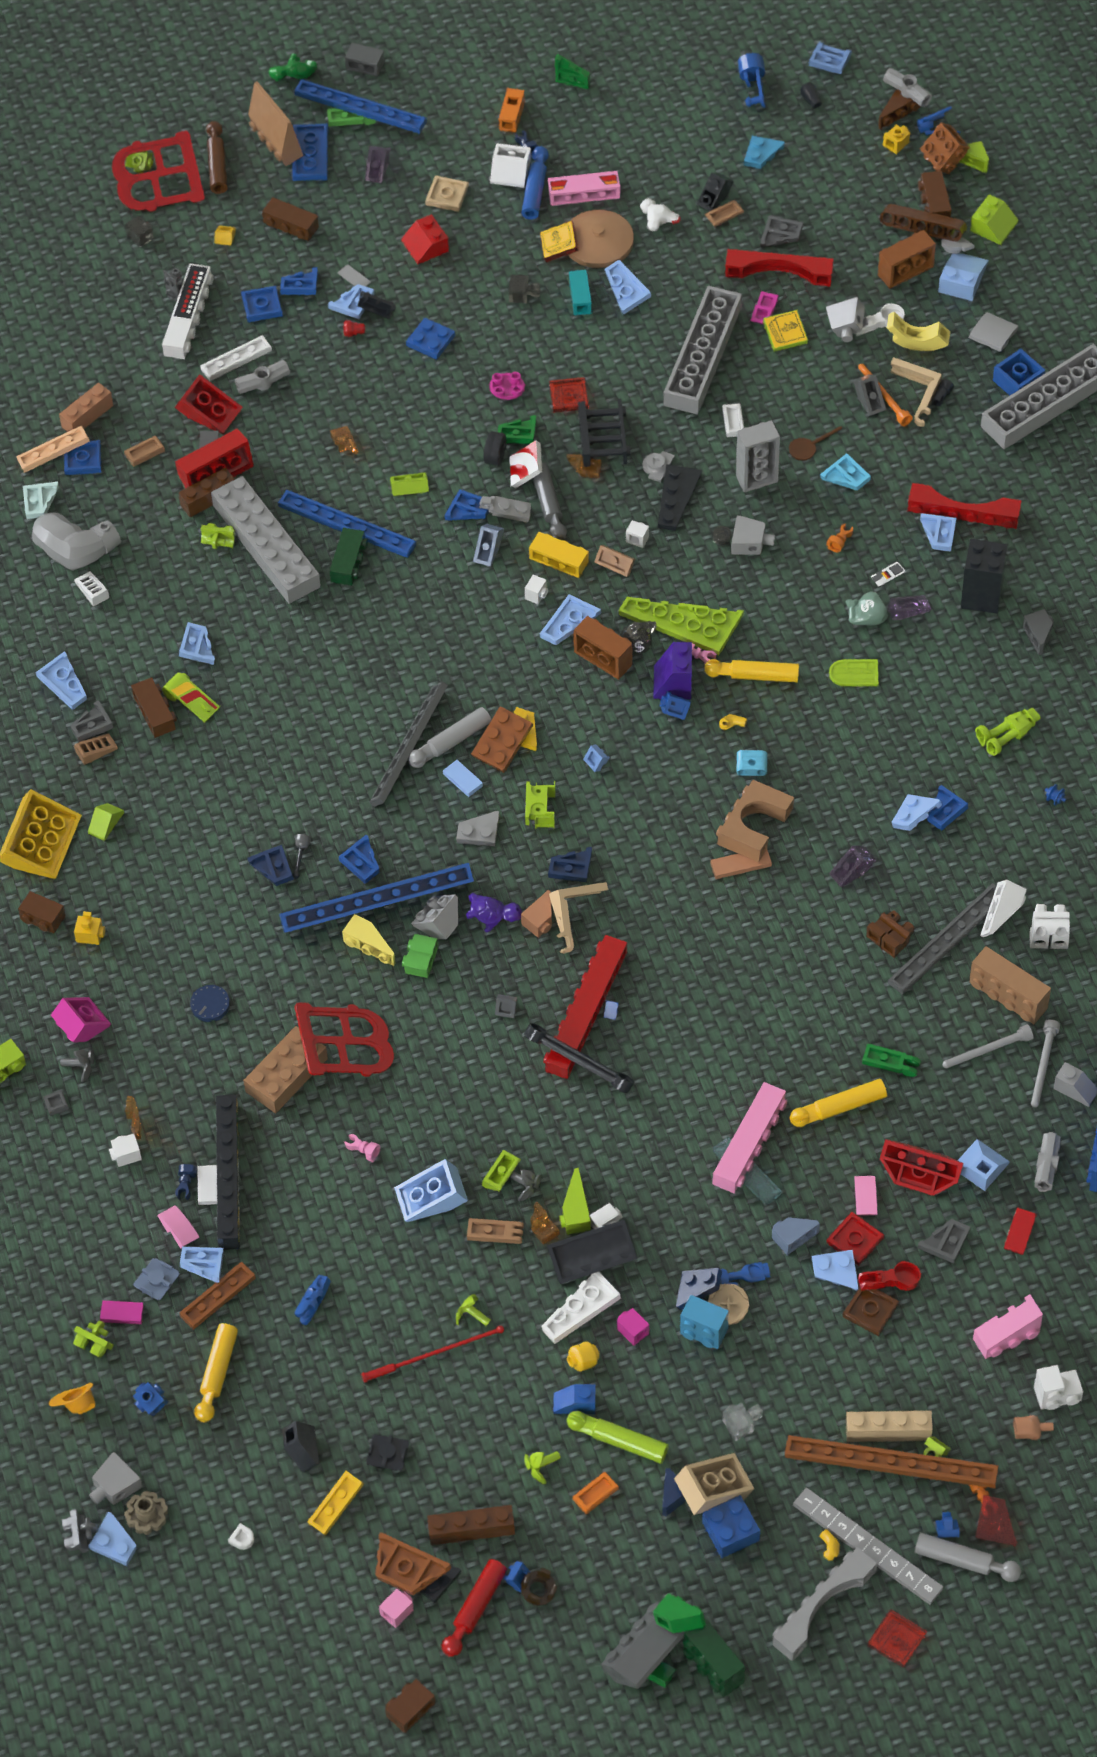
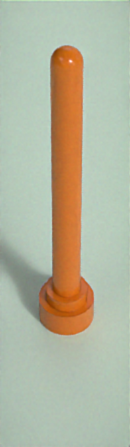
M859 364L858 369L864 376L868 374L873 375L864 364ZM879 383L882 397L897 414L898 423L901 426L908 425L913 419L912 415L908 411L902 410Z

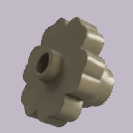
M144 1491L141 1497L134 1495L127 1502L128 1510L124 1513L128 1526L131 1528L135 1527L138 1534L148 1535L152 1529L159 1531L166 1524L167 1505L165 1500L158 1498L155 1492Z

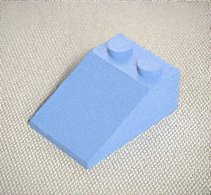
M963 253L952 254L940 276L939 293L973 301L988 260Z
M446 1159L394 1187L406 1222L450 1211L468 1201L457 1167Z

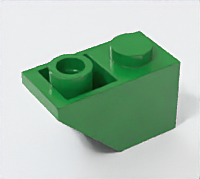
M669 1593L653 1610L656 1624L673 1634L703 1628L706 1625L704 1613L698 1606H691L681 1597H675Z

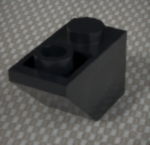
M711 172L697 205L708 211L716 209L727 197L734 181L720 173Z
M295 1421L283 1428L284 1449L300 1470L307 1472L319 1465L315 1426Z

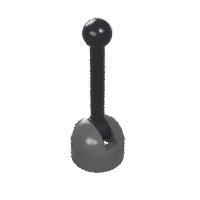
M298 834L295 838V846L299 849L295 872H293L294 879L300 877L299 868L302 852L309 847L311 838L305 834Z

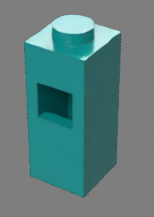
M587 270L569 271V286L574 316L591 314V297Z

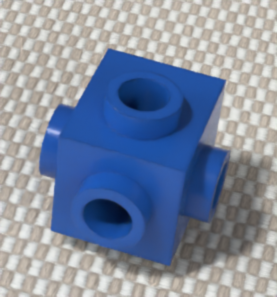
M142 1383L136 1388L135 1391L137 1393L133 1395L137 1400L135 1405L142 1412L146 1411L151 1416H155L169 1403L162 1395L164 1390L157 1383Z

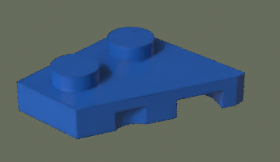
M318 267L312 268L310 273L303 274V272H298L294 275L282 277L281 295H316Z
M459 489L445 514V520L486 519L489 510L479 508L481 496Z
M940 785L938 795L934 799H939L942 805L939 809L934 807L929 811L927 820L942 831L968 809V803Z

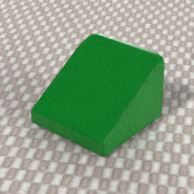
M661 1662L649 1675L648 1679L666 1688L676 1669Z

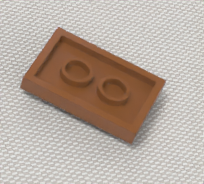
M500 706L471 755L505 773L532 729L533 723Z

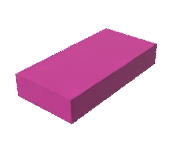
M102 1300L100 1320L106 1323L142 1324L144 1304L142 1302Z

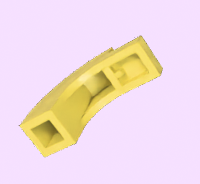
M895 312L889 314L887 329L893 333V341L896 344L918 351H933L949 345L950 331L940 322L927 327H916L905 322Z

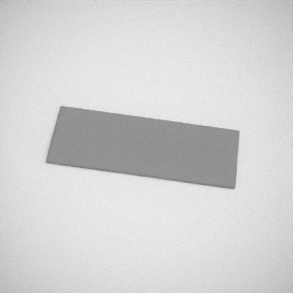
M348 264L337 272L354 286L360 284L366 287L371 283V281Z

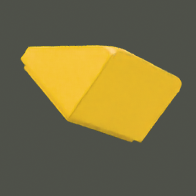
M219 226L215 231V243L232 245L236 228Z

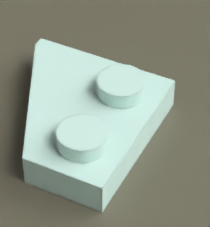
M58 482L23 486L26 519L38 518L47 513L59 489Z

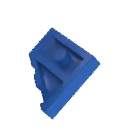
M367 835L339 856V861L365 884L380 873Z

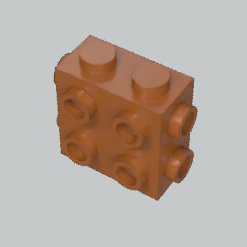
M942 122L920 148L925 154L924 158L934 165V170L942 171V173L950 174L955 169L956 165L970 149L968 144L951 125Z

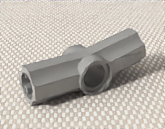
M891 68L886 71L883 81L900 90L903 97L911 98L923 107L927 106L932 100V95L917 83L915 76L903 75Z
M281 360L269 367H258L252 374L236 378L235 384L240 394L257 388L259 390H267L273 382L289 375L290 369L287 363Z
M1052 1132L1043 1135L1041 1152L1038 1154L1034 1187L1041 1192L1052 1190L1054 1174L1057 1171L1061 1137Z

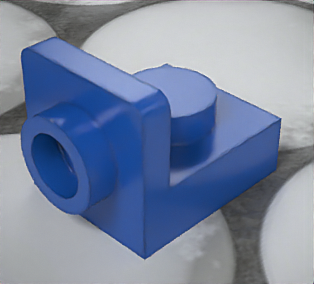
M667 691L660 701L662 712L685 720L691 704L690 700L674 696L671 692Z

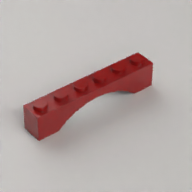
M728 249L725 277L745 278L751 274L763 271H783L798 275L813 285L831 286L833 259Z
M912 483L907 511L953 517L969 522L1017 529L1022 500L1003 497L988 503H962L943 496L930 485Z

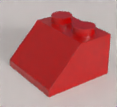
M432 214L416 220L401 239L417 264L449 251L448 237Z

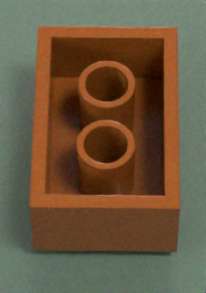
M922 230L904 240L898 241L888 248H884L879 252L878 276L891 289L934 267L936 243Z
M586 616L573 630L574 652L619 680L632 666V643L627 638L616 634L613 629L607 628L598 620Z

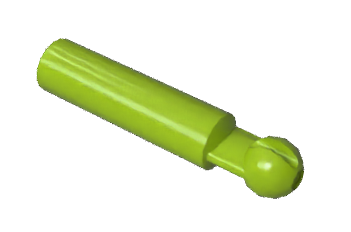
M573 1411L567 1417V1425L573 1431L588 1434L594 1439L660 1464L663 1463L669 1444L606 1420L596 1419L581 1411Z

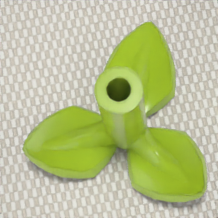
M475 1294L465 1299L456 1313L457 1325H459L460 1317L464 1312H468L485 1326L491 1321V1319L472 1306L479 1299Z
M557 1451L545 1457L544 1452L533 1453L530 1458L527 1454L524 1455L527 1470L531 1469L532 1477L542 1484L547 1482L539 1472L540 1468L561 1458Z

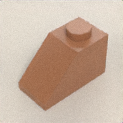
M549 890L521 913V924L538 938L543 933L546 934L552 927V909L549 896L551 892Z

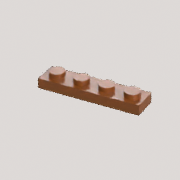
M240 1262L223 1276L219 1283L212 1285L179 1313L180 1317L194 1330L255 1280V1274L243 1262Z

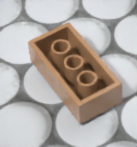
M987 946L972 961L969 983L974 988L985 992L991 999L1002 1003L1008 1010H1013L1019 1014L1023 1020L1035 1024L1048 1009L1051 988Z
M295 1026L244 1079L245 1092L275 1114L312 1076L308 1071L299 1027ZM316 1044L319 1061L324 1063L328 1059L327 1049L323 1044Z

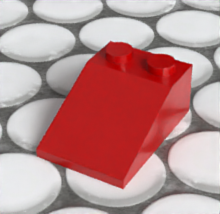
M199 374L174 408L187 418L223 434L243 407Z

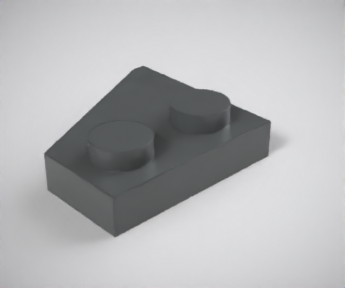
M951 1219L942 1228L935 1230L929 1238L924 1241L921 1240L918 1243V1249L954 1263L971 1227Z

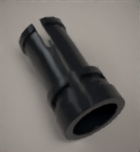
M941 380L938 391L931 400L934 405L942 406L947 395L953 390L954 384L950 380Z

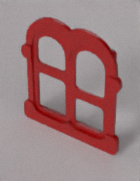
M188 131L177 132L175 137L146 143L134 141L131 146L124 147L118 151L113 159L112 172L118 181L117 193L119 199L126 207L132 210L153 212L157 207L185 201L197 203L204 200V192ZM180 145L184 164L170 168L164 167L161 148ZM149 150L153 151L157 165L155 171L132 174L126 170L125 160L129 155ZM186 172L191 191L163 197L158 179L162 176ZM151 180L155 199L145 202L135 200L131 194L132 186L139 181Z
M296 1003V1017L308 1071L311 1075L335 1072L361 1073L362 1076L369 1077L372 1074L383 1073L391 1066L394 1053L390 1043L387 1041L389 1037L388 1027L384 1020L376 1013L358 1008V1006L353 1004L348 1005L347 1008L312 1007L309 1003ZM310 1016L338 1017L341 1022L343 1036L314 1035ZM359 1017L369 1021L373 1027L372 1035L369 1037H354L351 1034L348 1018ZM316 1044H335L338 1049L340 1064L321 1063L318 1058ZM345 1045H368L373 1047L379 1054L378 1063L373 1065L349 1063Z

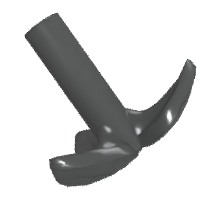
M85 1050L74 1051L76 1058H61V1066H82L84 1068L81 1082L89 1078L92 1072L91 1064L94 1065V1056L91 1050L89 1053Z
M522 1169L521 1174L513 1171L509 1178L524 1185L526 1188L519 1196L518 1201L528 1199L533 1195V1188H539L541 1174H538L535 1178V1174L529 1170Z

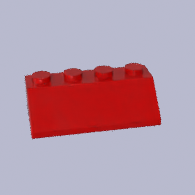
M238 429L175 461L178 475L185 489L223 468H226L235 477L254 467L249 441Z

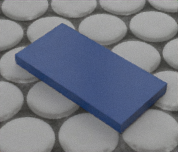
M328 124L293 125L303 153L301 158L293 162V181L327 180Z

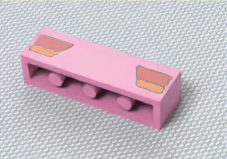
M617 171L548 178L551 206L620 198V184Z

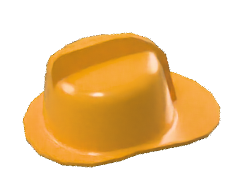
M88 1383L82 1387L57 1394L48 1404L53 1407L64 1405L73 1414L85 1413L96 1406L91 1391L94 1384Z

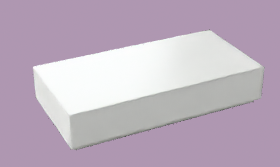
M740 403L722 405L726 437H736L737 431L744 428Z
M217 1165L198 1166V1205L217 1204Z

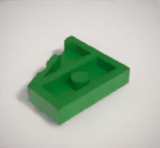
M536 415L530 416V420L524 422L518 419L511 423L500 424L498 433L506 434V443L531 444L534 442Z

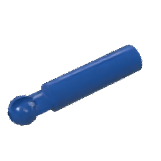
M538 146L533 150L532 158L535 162L530 164L522 216L529 220L538 218L547 170L543 163L549 157L548 150L543 146Z

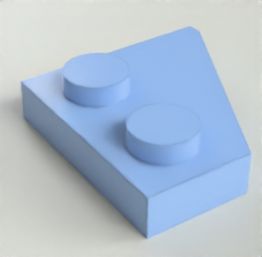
M921 513L920 521L932 549L951 552L956 518Z
M187 623L179 657L214 665L215 657L211 651V643L208 639L206 626Z
M908 794L891 822L893 828L910 831L929 816V811L934 807L939 809L942 803L939 799Z
M853 1250L812 1256L815 1278L852 1288V1290H858Z
M108 1512L89 1544V1549L127 1566L137 1546L114 1515Z

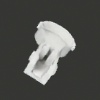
M897 304L884 305L880 312L864 317L862 330L855 333L856 336L873 331L879 327H887L889 314L893 312L904 320L903 308Z

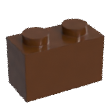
M29 891L18 908L20 919L24 923L36 925L45 932L55 933L66 916L64 905Z
M417 1679L412 1683H407L402 1688V1693L397 1698L393 1697L390 1699L385 1708L386 1717L404 1734L436 1704L435 1695Z

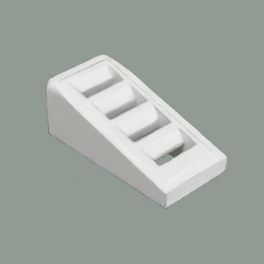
M90 571L74 579L76 585L93 606L109 598L108 590Z

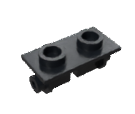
M361 291L357 305L387 319H390L392 311L394 312L396 308L394 302L381 299L370 294L368 291Z

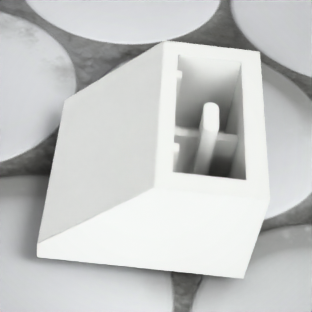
M496 143L490 183L524 188L531 164V148Z

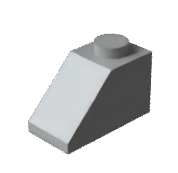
M1065 1062L1055 1077L1054 1089L1090 1107L1097 1095V1087L1082 1070Z

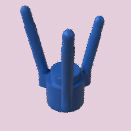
M949 106L917 120L919 132H925V136L931 135L935 131L931 130L934 128L933 121L943 118L945 116L943 113L951 110L952 107Z

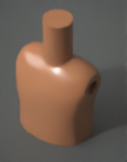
M1035 1415L1014 1417L1013 1419L1016 1439L1037 1440L1041 1437V1431L1054 1430L1053 1422L1040 1423L1039 1418Z

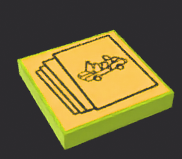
M798 310L763 318L773 352L808 343Z

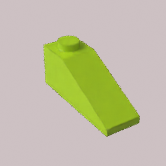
M579 1168L574 1169L562 1207L563 1215L559 1216L561 1228L565 1227L567 1235L591 1230V1221Z

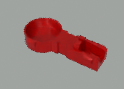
M901 1261L894 1269H889L888 1271L879 1270L860 1273L858 1281L862 1291L884 1288L886 1286H896L901 1290L907 1291L913 1290L918 1286L921 1272L915 1264Z

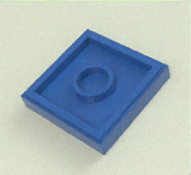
M276 286L241 292L248 322L283 316Z
M100 440L90 441L65 453V475L101 473Z

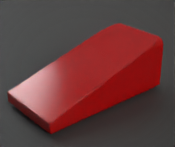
M1020 1208L1016 1209L1004 1249L1021 1255L1024 1254L1036 1220L1035 1213Z

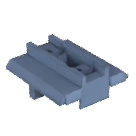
M153 1258L147 1267L142 1269L141 1275L133 1285L141 1290L143 1294L145 1293L152 1299L155 1298L160 1301L180 1273L167 1263Z

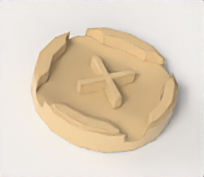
M721 1284L718 1291L709 1295V1303L729 1310L728 1325L737 1324L748 1313V1296L742 1288L735 1284Z

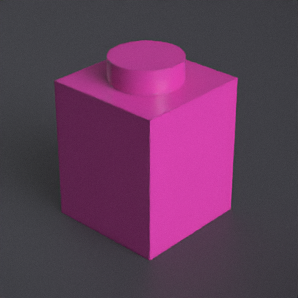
M632 1308L628 1312H623L618 1317L617 1330L635 1346L649 1334V1324Z

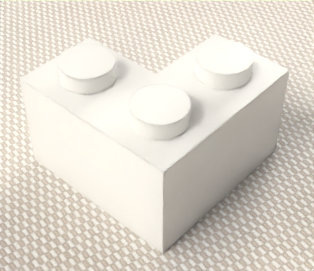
M1057 1365L1037 1369L1034 1390L1041 1410H1053L1065 1404L1075 1405L1082 1400L1083 1390L1076 1370L1060 1373Z

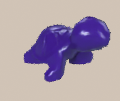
M475 893L469 895L471 908L466 913L467 919L476 917L479 921L486 924L484 930L486 933L490 932L501 919L509 922L521 920V913L523 912L516 903L512 902L504 906L501 901L492 897L481 896Z

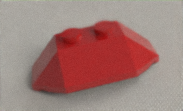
M885 1139L880 1160L894 1184L932 1196L958 1183L964 1164L946 1155Z

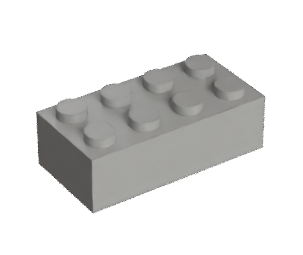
M772 420L737 431L736 477L743 492L778 482L780 436Z

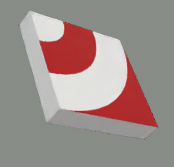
M538 441L532 442L509 457L511 486L514 488L519 487L542 472L541 445Z

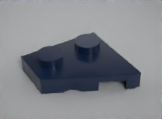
M282 845L247 858L249 864L275 886L294 880Z
M587 847L586 851L579 853L572 851L566 855L551 857L548 878L587 882L592 847Z

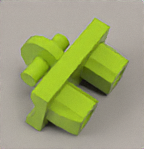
M208 523L207 526L202 525L201 543L210 544L213 549H217L218 546L233 548L235 545L233 526L221 528L213 523Z
M101 1320L96 1324L89 1323L88 1328L92 1330V1333L78 1326L74 1329V1332L77 1334L73 1344L85 1350L89 1340L94 1341L90 1353L100 1358L104 1355L107 1348L111 1350L114 1345L99 1337L100 1335L105 1337L108 1335V1331L104 1329L105 1323Z

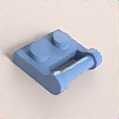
M818 42L809 60V66L841 75L851 58L852 51L847 49L844 51L824 45L823 42Z

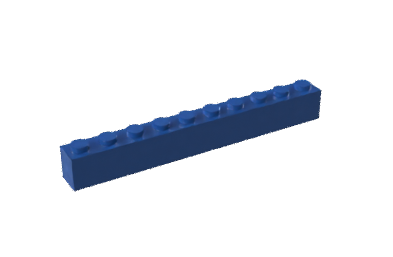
M469 863L284 912L279 914L283 931L286 933L470 883L474 880Z

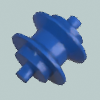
M1057 784L1049 789H1045L1047 792L1046 801L1054 800L1055 806L1062 801H1066V798H1064L1065 789L1058 790Z

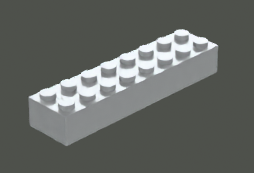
M707 286L664 390V406L694 414L699 413L742 308V294Z
M1094 344L1090 345L983 412L981 427L1003 449H1006L1097 391V346Z
M243 476L211 492L214 508L228 526H233L234 534L289 604L320 588L319 573Z

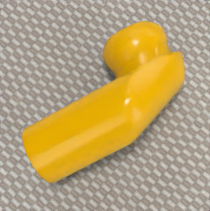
M729 714L719 721V726L723 730H727L735 725L745 727L747 718Z
M826 1529L820 1534V1538L827 1544L824 1557L832 1561L834 1557L839 1555L840 1544Z

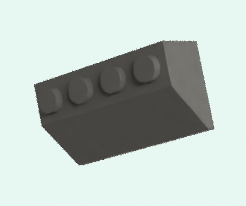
M655 1602L648 1607L647 1613L634 1623L633 1629L620 1639L619 1645L606 1655L605 1661L601 1664L616 1683L639 1688L684 1636V1632L673 1634L656 1624L653 1610L659 1605V1602Z

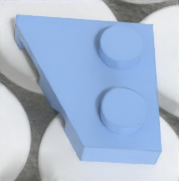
M358 284L350 291L343 293L337 301H330L328 309L360 319L365 309L357 306L361 291H368L372 295H375V291Z
M182 1247L180 1267L219 1283L224 1254L223 1248Z

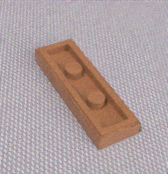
M768 850L765 851L759 862L740 854L710 860L715 879L772 866Z

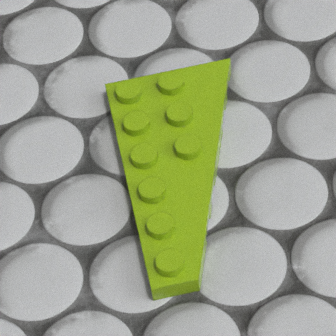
M626 597L618 610V615L684 642H692L696 647L706 651H713L719 656L742 619L744 610L734 612L727 611V608L717 610L709 609L708 606L685 603L675 605L669 604L668 601L658 603L651 602L649 599Z

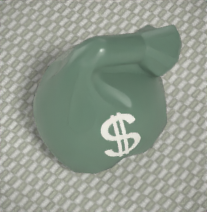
M868 592L860 600L847 599L845 601L849 609V622L853 625H880L888 618L887 609L876 592Z

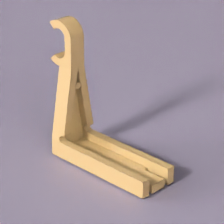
M893 358L891 362L892 374L928 386L914 420L916 425L924 427L925 422L920 420L919 417L923 413L931 414L929 406L932 398L938 391L942 374Z
M607 882L560 889L549 893L560 933L556 936L558 938L564 937L567 948L561 949L560 953L571 952L574 948L568 904L565 899L599 894L601 891L608 890Z

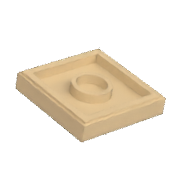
M435 176L425 200V205L459 212L467 193L469 182Z

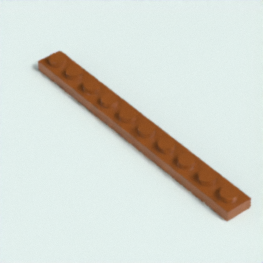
M788 1435L785 1449V1458L995 1488L998 1474V1465Z

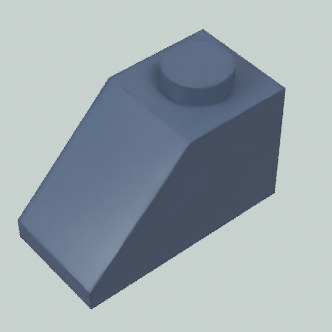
M490 524L481 526L473 562L492 566L501 545L504 528Z
M788 1217L784 1221H778L773 1226L772 1239L789 1255L819 1233L820 1223L817 1220Z

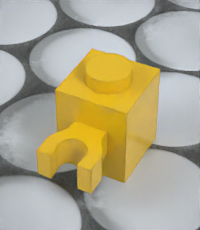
M85 911L83 916H78L74 930L76 942L99 945L101 938H104L105 926L102 925L101 918H94L91 912Z

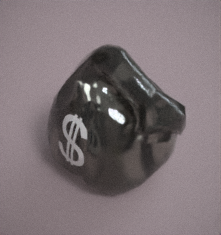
M655 621L634 622L624 627L619 634L632 643V657L645 653L651 648V633L657 627Z

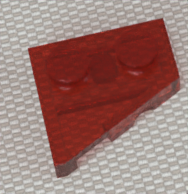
M983 1495L975 1538L1016 1547L1017 1542L1005 1500Z

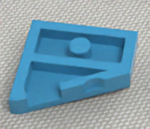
M752 136L744 159V166L761 169L766 165L767 161L775 157V153L779 149H784L785 142Z

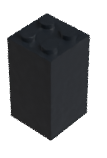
M970 538L964 569L960 608L998 614L1008 544Z

